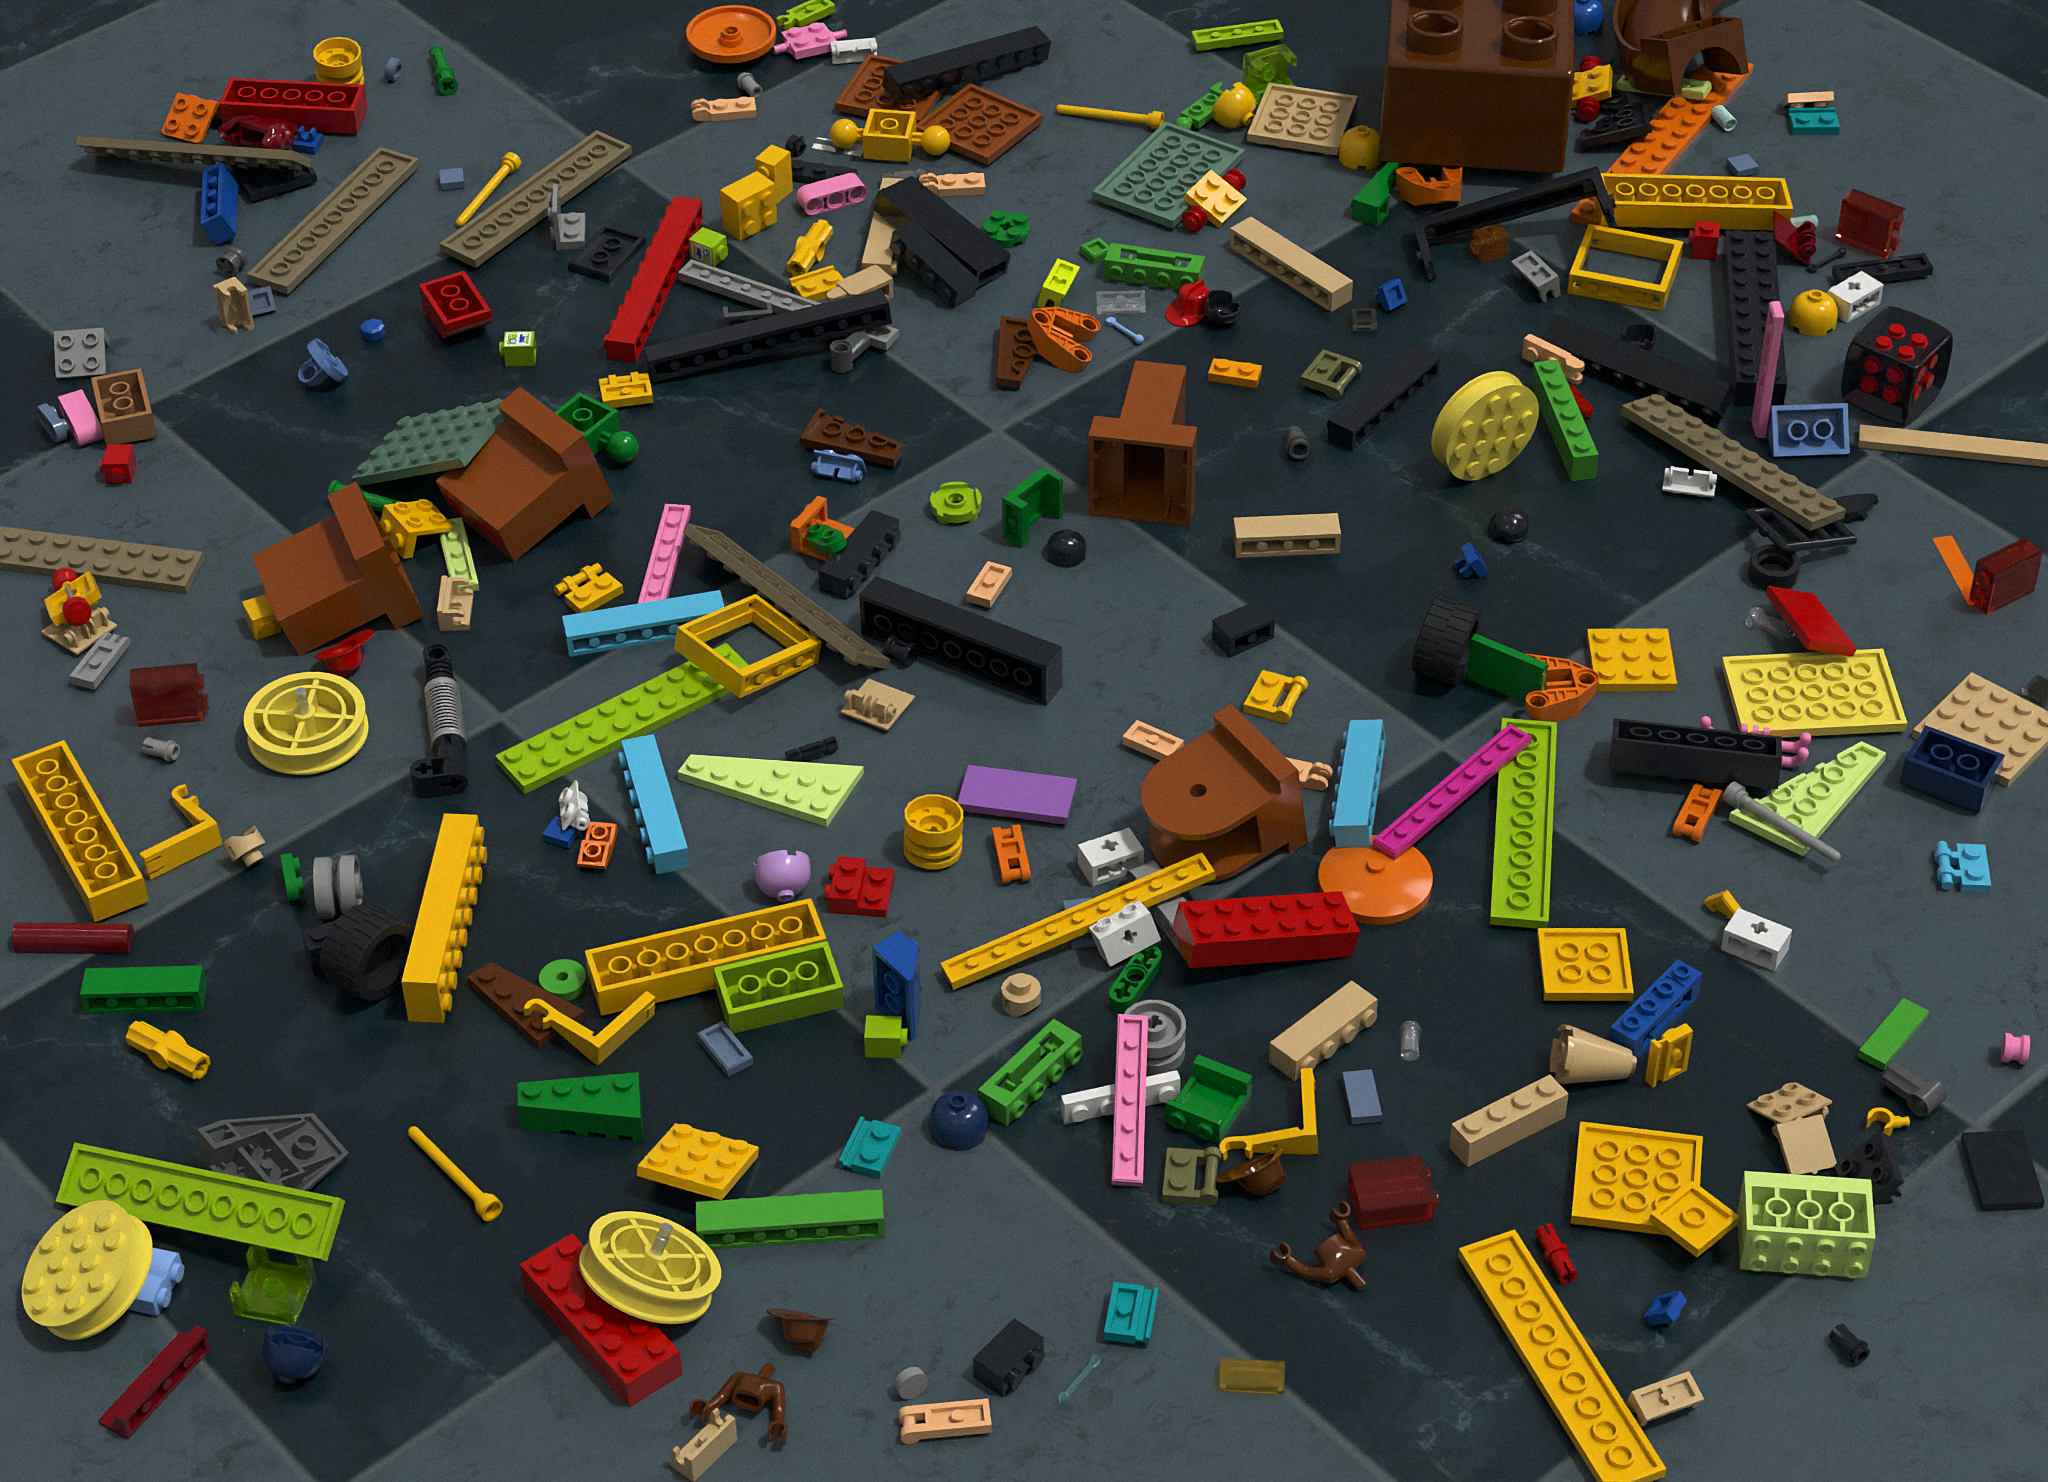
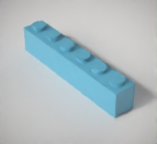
M717 590L562 616L569 657L673 640L676 638L677 627L723 608L724 603L721 592Z
M1383 719L1350 720L1349 729L1344 732L1343 741L1345 749H1341V764L1343 766L1338 767V781L1340 784L1335 785V798L1337 801L1332 803L1334 819H1330L1329 822L1330 836H1335L1336 848L1371 846L1386 744Z
M654 734L621 740L622 752H618L619 764L621 769L626 768V771H623L626 787L632 788L629 790L631 806L637 805V808L634 809L637 825L643 826V828H640L642 844H648V847L645 848L648 864H654L656 874L690 868L688 847Z

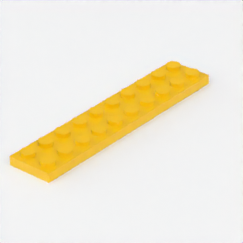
M1514 1229L1459 1248L1458 1257L1596 1481L1652 1482L1665 1477L1667 1470L1516 1230Z

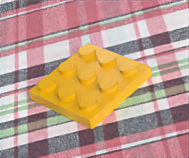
M1587 629L1586 638L1591 669L1599 675L1597 692L1676 691L1677 680L1668 629Z
M1538 928L1537 941L1544 1001H1633L1634 991L1625 928Z
M675 1123L638 1164L637 1176L722 1200L758 1158L759 1147L748 1144L743 1140H733L720 1136L715 1132H705L692 1128L687 1124Z

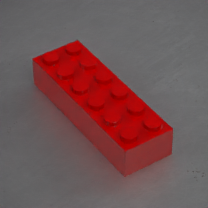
M230 78L219 102L222 124L229 121L231 117L255 115L261 118L275 117L294 122L298 130L301 126H304L305 132L315 128L317 132L344 133L349 135L358 134L368 105L365 86L361 84Z
M1342 891L1179 902L1172 925L1189 968L1352 957L1360 934Z
M572 1233L520 1264L523 1288L630 1408L683 1375L680 1351L654 1322L622 1312L607 1303L590 1288L579 1268V1256L584 1245Z

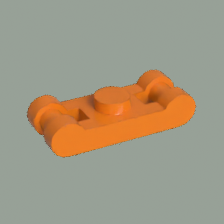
M1695 783L1675 821L1672 834L1679 837L1686 835L1691 837L1692 841L1700 843L1716 807L1720 804L1723 791L1716 788L1713 790L1706 789L1703 784ZM1687 822H1690V823H1693V824H1696V825H1695V826H1691V825H1688V824H1686V823H1687Z
M1020 824L1011 825V828L1001 829L1000 826L992 827V840L996 850L1002 884H1010L1011 880L1019 879L1022 882L1031 881L1030 867ZM1018 865H1019V868H1015V869H1010V868H1009L1010 866H1018Z

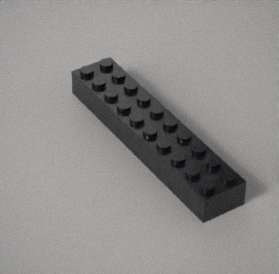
M1725 231L1722 263L1731 385L1736 390L1732 400L1733 405L1754 406L1769 303L1771 301H1780L1774 233L1765 231ZM1783 331L1771 406L1784 405L1787 389Z

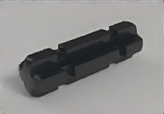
M832 736L823 739L822 742L819 740L798 747V750L796 748L785 752L786 761H806L824 755L825 752L837 751L838 743L836 738Z

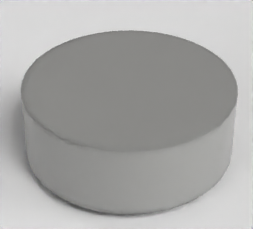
M910 1367L903 1370L897 1376L894 1386L903 1399H913L925 1391L928 1385V1378L919 1367Z

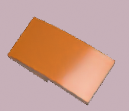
M590 821L586 838L581 843L577 862L578 867L606 869L617 837V824Z

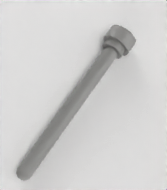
M1732 782L1726 788L1723 794V801L1733 807L1743 806L1833 862L1840 860L1841 855L1837 850L1750 798L1745 787Z

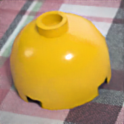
M1241 82L1233 84L1235 88L1231 92L1226 89L1212 108L1215 114H1211V117L1225 128L1235 129L1243 125L1247 126L1254 119L1255 97Z
M1363 125L1347 130L1340 139L1338 149L1339 161L1344 166L1357 170L1358 166H1366V170L1379 166L1383 162L1378 159L1380 134L1376 130Z
M1820 290L1805 291L1796 296L1792 301L1787 321L1792 329L1794 325L1802 335L1812 337L1827 335L1828 330L1832 329L1833 331L1836 328L1838 308L1834 299L1827 293Z

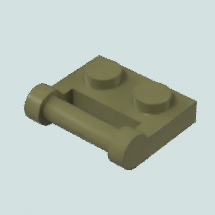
M1323 349L1301 375L1300 384L1327 393L1331 399L1338 400L1343 395L1345 387L1353 377L1361 373L1363 367L1356 360ZM1341 369L1346 370L1337 383L1331 382Z
M1167 1147L1162 1203L1215 1205L1218 1202L1216 1178L1218 1164L1221 1163L1222 1158L1221 1150L1217 1147H1208L1205 1150ZM1197 1164L1205 1165L1204 1188L1201 1190H1194Z

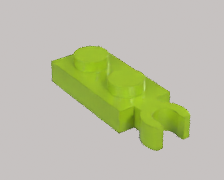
M809 0L787 10L786 15L778 16L776 18L777 27L783 25L784 31H788L794 26L799 28L805 27L834 13L835 4L829 0Z

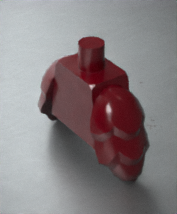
M255 115L231 117L229 121L220 126L218 132L221 138L231 142L235 147L248 146L261 149L289 150L293 146L298 127L294 122L275 117L261 118Z

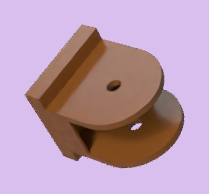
M1232 704L1213 715L1215 725L1213 729L1159 761L1147 774L1141 790L1143 810L1152 824L1149 843L1155 862L1163 869L1202 852L1214 869L1216 879L1207 883L1219 882L1233 877L1282 846L1291 854L1308 843L1298 769Z

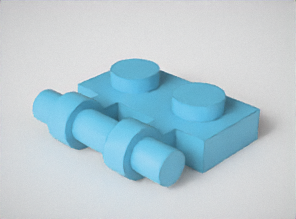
M1937 842L1934 856L1936 863L1939 864L1937 878L1941 882L1943 889L1949 890L1953 887V884H1959L1960 892L1990 894L1991 880L1985 845L1957 843L1955 851H1951L1948 848L1947 842ZM1950 865L1957 866V870H1954Z

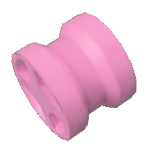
M2004 1033L2001 1046V1062L2008 1063L2011 1060H2015L2019 1064L2027 1065L2030 1052V1036L2014 1037L2011 1033Z

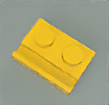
M831 265L789 278V284L794 289L796 295L813 301L826 299V293L836 288V282L842 280L843 277Z
M1686 1023L1675 1029L1667 1030L1659 1041L1656 1039L1651 1040L1645 1081L1652 1088L1656 1086L1658 1080L1665 1082L1687 1071L1693 1030Z

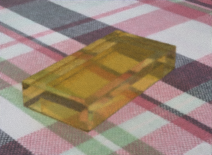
M1221 1358L1219 1391L1284 1394L1285 1361Z

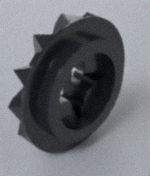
M1612 87L1611 98L1598 101L1600 104L1599 110H1605V113L1607 111L1615 113L1618 108L1627 105V94L1620 89Z

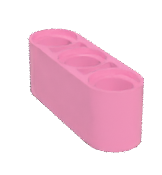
M847 173L802 186L796 193V199L808 215H817L860 203L866 198L868 191L855 173Z
M82 389L57 397L61 413L79 446L104 439L100 422Z

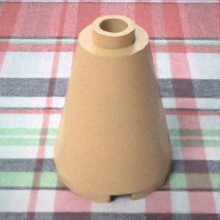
M1561 1024L1558 1027L1557 1031L1562 1033L1559 1039H1553L1549 1067L1550 1072L1556 1073V1078L1554 1079L1559 1084L1627 1079L1630 1074L1635 1072L1637 1060L1636 1056H1633L1631 1049L1571 1025Z

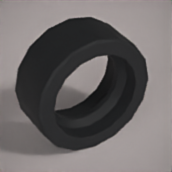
M1775 544L1760 546L1751 553L1748 569L1749 579L1754 585L1763 590H1767L1768 586L1790 589L1797 583L1800 559L1795 552L1784 553ZM1764 564H1777L1785 567L1787 570L1784 572H1772L1761 566Z

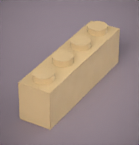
M1338 513L1236 517L1233 522V541L1236 558L1340 553L1341 530Z
M1351 980L1270 1042L1269 1062L1292 1080H1298L1301 1077L1302 1068L1314 1069L1318 1063L1325 1058H1330L1344 1043L1351 1042L1357 1033L1365 1027H1370L1376 1021L1378 999Z
M1548 1075L1452 1123L1449 1148L1469 1167L1566 1117L1568 1093L1551 1075Z

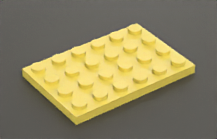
M1883 649L1856 650L1853 657L1826 652L1722 657L1721 666L1740 732L1742 723L1748 724V733H1752L1753 725L1759 726L1758 734H1762L1764 727L1770 728L1769 735L1781 736L1782 738L1800 737L1805 732L1811 736L1906 731L1907 720Z

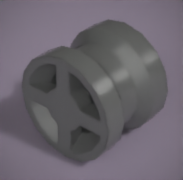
M229 247L216 260L219 271L228 277L235 276L239 269H242L247 264L245 254L237 247Z

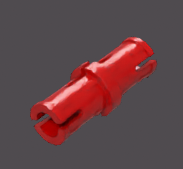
M1546 1224L1548 1232L1541 1225L1536 1229L1535 1235L1545 1251V1260L1547 1263L1552 1264L1560 1283L1567 1284L1566 1275L1570 1283L1578 1277V1272L1568 1256L1569 1250L1567 1246L1561 1243L1552 1224Z

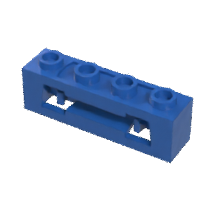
M1677 959L1610 1027L1609 1041L1631 1049L1633 1056H1636L1637 1060L1650 1047L1651 1040H1657L1699 997L1702 973Z

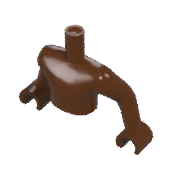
M1345 1201L1340 1202L1338 1206L1342 1214L1338 1213L1335 1208H1332L1329 1213L1330 1220L1338 1224L1342 1236L1339 1233L1331 1236L1314 1251L1315 1256L1322 1264L1321 1268L1307 1266L1291 1256V1248L1287 1243H1281L1279 1246L1283 1256L1279 1255L1274 1249L1270 1253L1271 1263L1276 1266L1285 1265L1302 1278L1311 1281L1333 1283L1346 1277L1357 1291L1362 1290L1367 1285L1365 1279L1356 1270L1365 1260L1366 1252L1349 1225L1347 1218L1351 1209Z
M770 1363L764 1364L758 1375L737 1371L729 1377L720 1391L711 1400L694 1399L690 1403L689 1418L692 1419L695 1415H702V1422H708L709 1414L715 1408H720L726 1404L730 1398L738 1407L750 1411H760L768 1401H773V1422L768 1426L767 1440L771 1441L772 1438L779 1437L781 1438V1445L787 1443L788 1426L785 1423V1389L782 1383L770 1379L775 1372L774 1366Z

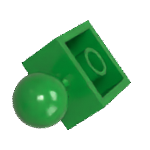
M579 392L554 412L584 435L593 456L606 447L609 457L615 462L628 463L636 457L639 450L638 441L632 433L620 431L618 410Z

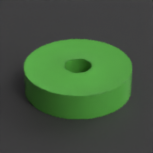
M560 959L547 964L539 974L540 988L565 1001L573 1000L580 996L586 988L585 969L581 964L573 960Z

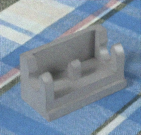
M1532 250L1511 261L1515 274L1520 279L1524 276L1538 290L1539 297L1544 302L1547 301L1546 293L1551 290L1555 298L1561 295L1558 275Z

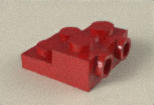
M838 856L836 864L831 863L829 868V880L832 881V884H826L824 890V901H829V912L886 918L895 870L866 867L865 858Z

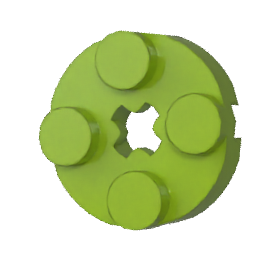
M948 482L940 485L939 491L935 494L934 491L931 493L930 508L937 517V521L941 524L974 522L978 519V513L982 508V496L977 488H975V491L968 488V483Z

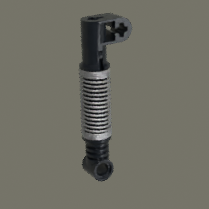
M432 643L423 650L427 678L424 695L432 751L437 757L420 759L410 766L413 791L422 798L456 794L462 792L468 786L464 755L467 740L460 689L453 675L450 649L444 643Z

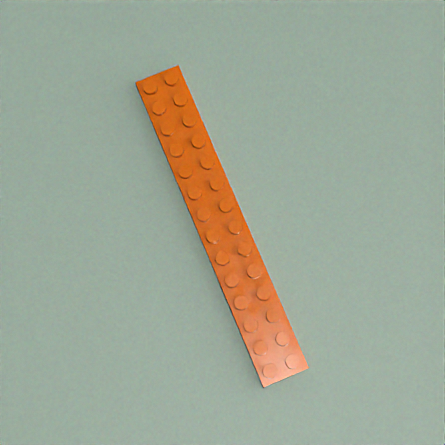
M1703 62L1688 79L1711 82L1712 89L1705 99L1672 97L1651 120L1652 133H1648L1643 138H1636L1606 173L1665 175L1713 119L1712 109L1717 105L1724 106L1752 74L1754 64L1748 63L1749 73L1737 75L1712 72ZM1593 197L1581 200L1571 211L1570 220L1586 226L1588 224L1600 226ZM1613 226L1608 228L1618 229L1620 226Z

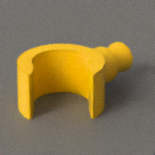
M1874 1108L1868 1112L1865 1129L1874 1121H1882L1886 1124L1883 1133L1890 1136L1893 1128L1909 1126L1910 1119L1908 1116H1894L1891 1111L1885 1108Z

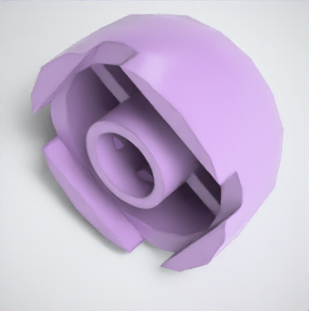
M787 850L769 852L757 858V865L753 863L756 884L762 893L780 902L793 900L795 896L806 889L811 878L810 858L801 851H796V856L788 855Z

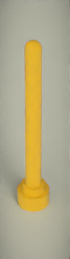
M1069 105L1056 106V112L1059 114L1147 124L1153 130H1157L1164 123V112L1153 111V113L1145 115Z
M508 152L501 159V168L456 220L458 227H463L507 174L515 173L519 169L522 162L518 155Z
M412 1126L408 1129V1136L475 1202V1211L484 1221H491L501 1213L503 1204L494 1194L483 1193L419 1128Z

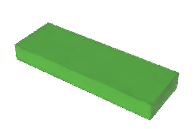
M1903 998L1859 1049L1858 1058L1884 1071L1928 1019L1930 1011Z

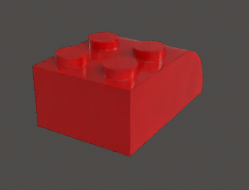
M465 271L419 284L422 308L442 338L445 339L492 323L491 309Z

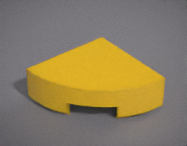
M1728 890L1711 895L1704 901L1711 911L1715 912L1717 910L1728 915L1726 918L1729 919L1733 917L1738 908L1742 909Z

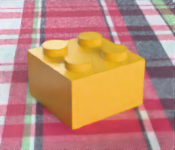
M758 171L720 189L723 229L738 240L742 241L778 222L775 183Z

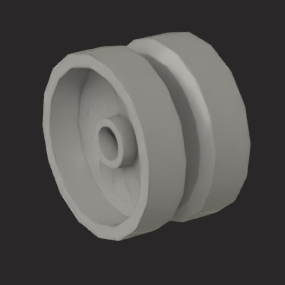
M356 854L341 855L337 864V872L335 863L330 856L315 857L313 885L315 906L319 920L335 919L338 914L339 904L341 913H344L352 906L362 903V877Z
M1144 1000L1129 1007L1124 1014L1148 1016L1146 1076L1171 1072L1178 1068L1185 1058L1186 1019L1181 1010L1173 1004L1162 1000Z

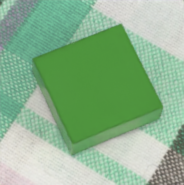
M1097 238L1081 245L1080 253L1091 263L1096 264L1105 259L1110 246L1101 238Z

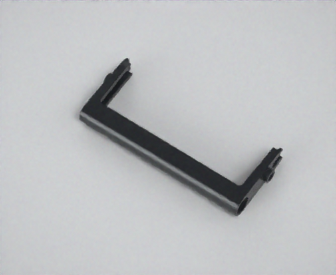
M1595 166L1412 220L1420 249L1416 251L1419 265L1424 264L1428 279L1433 280L1437 276L1429 249L1430 244L1590 197L1597 198L1608 227L1617 226L1613 215V209L1616 208L1613 194L1608 195L1599 168Z

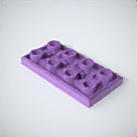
M968 765L957 802L963 811L1067 825L1077 789V779Z

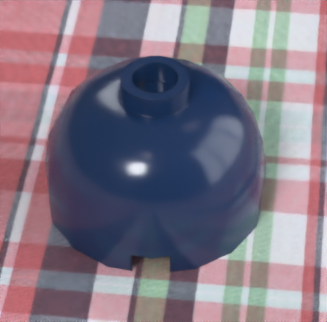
M955 1090L943 1094L931 1107L929 1131L932 1139L943 1148H945V1145L954 1147V1151L969 1150L980 1145L985 1140V1134L989 1131V1116L985 1104L975 1094L968 1091Z
M280 1325L278 1331H273V1326H270L266 1330L263 1340L262 1355L264 1362L273 1373L277 1374V1379L286 1383H295L298 1379L313 1376L321 1368L329 1347L327 1339L323 1337L320 1342L314 1339L315 1332L298 1326Z

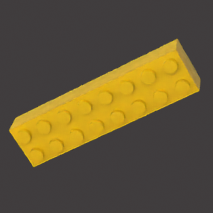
M1601 173L1608 195L1613 194L1616 208L1613 209V215L1617 226L1683 229L1695 228L1696 221H1710L1712 223H1720V229L1774 231L1773 212L1776 211L1789 222L1793 212L1785 178ZM1593 197L1599 225L1608 227L1597 198Z
M65 740L12 759V765L20 789L94 922L149 902L141 872Z
M443 815L401 981L408 1021L444 1023L446 1011H451V990H455L457 986L456 969L462 966L461 948L467 945L468 935L466 927L472 924L473 913L471 906L477 903L476 886L482 882L481 865L486 864L487 847L482 845L484 841V827L479 826L478 815Z
M810 898L585 950L588 976L602 1016L624 1011L646 991L656 997L654 1002L658 1003L715 989V967L825 942L827 938L813 901Z

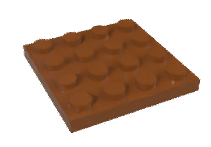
M868 54L835 102V111L865 116L867 118L870 109L916 112L917 124L931 113L946 88L896 102L882 86L885 67L906 61Z
M969 83L918 122L916 127L917 132L920 133L934 125L945 128L950 135L949 149L989 165L1043 122V114Z

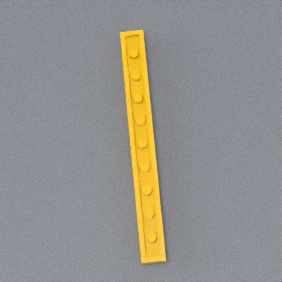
M1201 852L941 962L942 972L952 989L955 990L1090 932L1089 927L1097 923L1103 917H1109L1122 910L1128 904L1140 901L1148 908L1216 879L1215 871Z

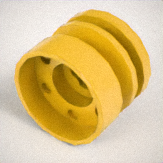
M335 37L323 40L316 45L313 55L317 82L364 85L361 49L357 42L349 38Z
M924 795L908 803L904 810L903 851L909 862L924 869H943L959 860L962 854L964 817L963 809L958 802L942 795Z

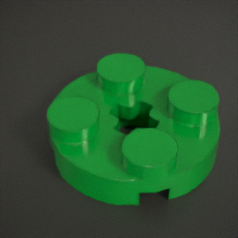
M994 210L991 212V216L984 221L983 232L1001 247L1013 248L1015 243L1021 241L1022 245L1029 239L1030 223L1028 222V216L1024 213L1017 214L1004 212L1003 210Z

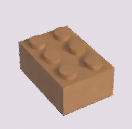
M141 368L91 378L106 446L157 437Z

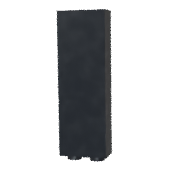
M913 176L878 191L874 211L897 229L915 220L979 280L977 287L1007 273L1011 254Z

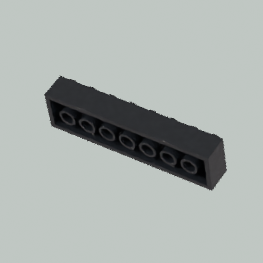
M875 576L859 594L862 635L886 643L891 635H897L899 640L909 644L913 642L918 644L919 651L917 656L1045 706L1048 705L1062 687V646Z

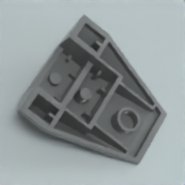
M314 1113L227 1119L198 1128L196 1131L205 1170L304 1191L310 1190L345 1160L349 1154Z

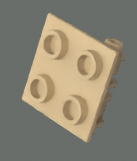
M98 607L95 611L91 609L90 620L82 626H73L69 623H62L56 626L53 622L43 629L41 633L78 655L97 642L104 632H111L115 629L117 624L108 619L110 613L107 608Z
M868 678L859 690L846 691L844 700L848 703L840 712L888 731L915 699V696Z
M1794 1082L1785 1084L1781 1089L1773 1093L1761 1095L1757 1100L1747 1104V1108L1774 1121L1776 1125L1794 1121L1798 1116L1803 1119L1822 1114L1823 1120H1825L1826 1115L1829 1114L1827 1105L1832 1104V1100ZM1773 1126V1134L1777 1137L1775 1127Z

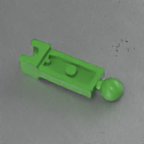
M1216 83L1210 88L1209 93L1182 111L1181 117L1174 121V125L1191 130V126L1199 129L1213 119L1211 114L1214 115L1215 112L1212 111V108L1224 92L1221 90L1223 83Z

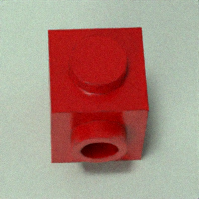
M1710 221L1695 222V230H1690L1688 245H1692L1691 259L1716 261L1720 223H1712Z
M133 444L107 445L104 458L100 459V472L104 473L107 484L132 483L137 465Z

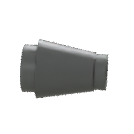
M1292 426L1287 431L1286 451L1295 459H1303L1311 450V442L1300 427Z

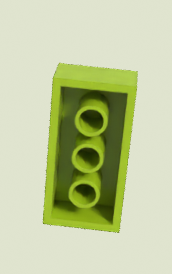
M828 941L714 968L715 990L727 1027L733 1034L844 1007L843 985Z

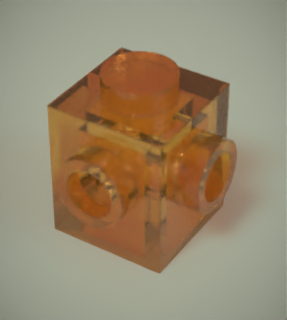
M1500 223L1474 229L1473 240L1470 242L1471 250L1481 262L1507 257L1510 236Z

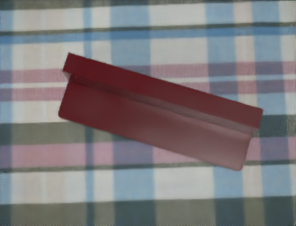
M196 1325L188 1334L180 1332L99 1419L100 1424L129 1440L211 1350L207 1330Z

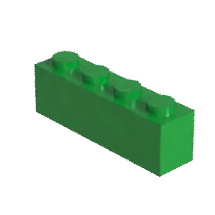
M203 965L85 968L80 996L85 1014L203 1011L207 982Z

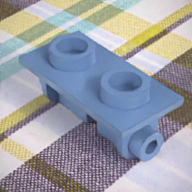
M814 450L817 462L812 463L811 471L815 472L816 475L833 478L835 471L839 470L838 479L856 482L857 480H862L863 472H867L863 459L856 455L848 454L845 456L836 454L831 450Z

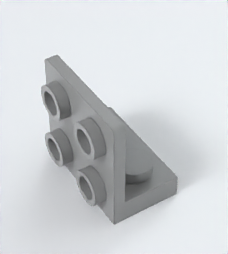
M553 184V193L548 194V218L552 225L550 226L551 241H556L557 250L582 249L585 246L586 237L585 213L571 212L561 214L558 184Z
M104 328L54 331L55 373L57 379L106 375L105 347H109V337Z

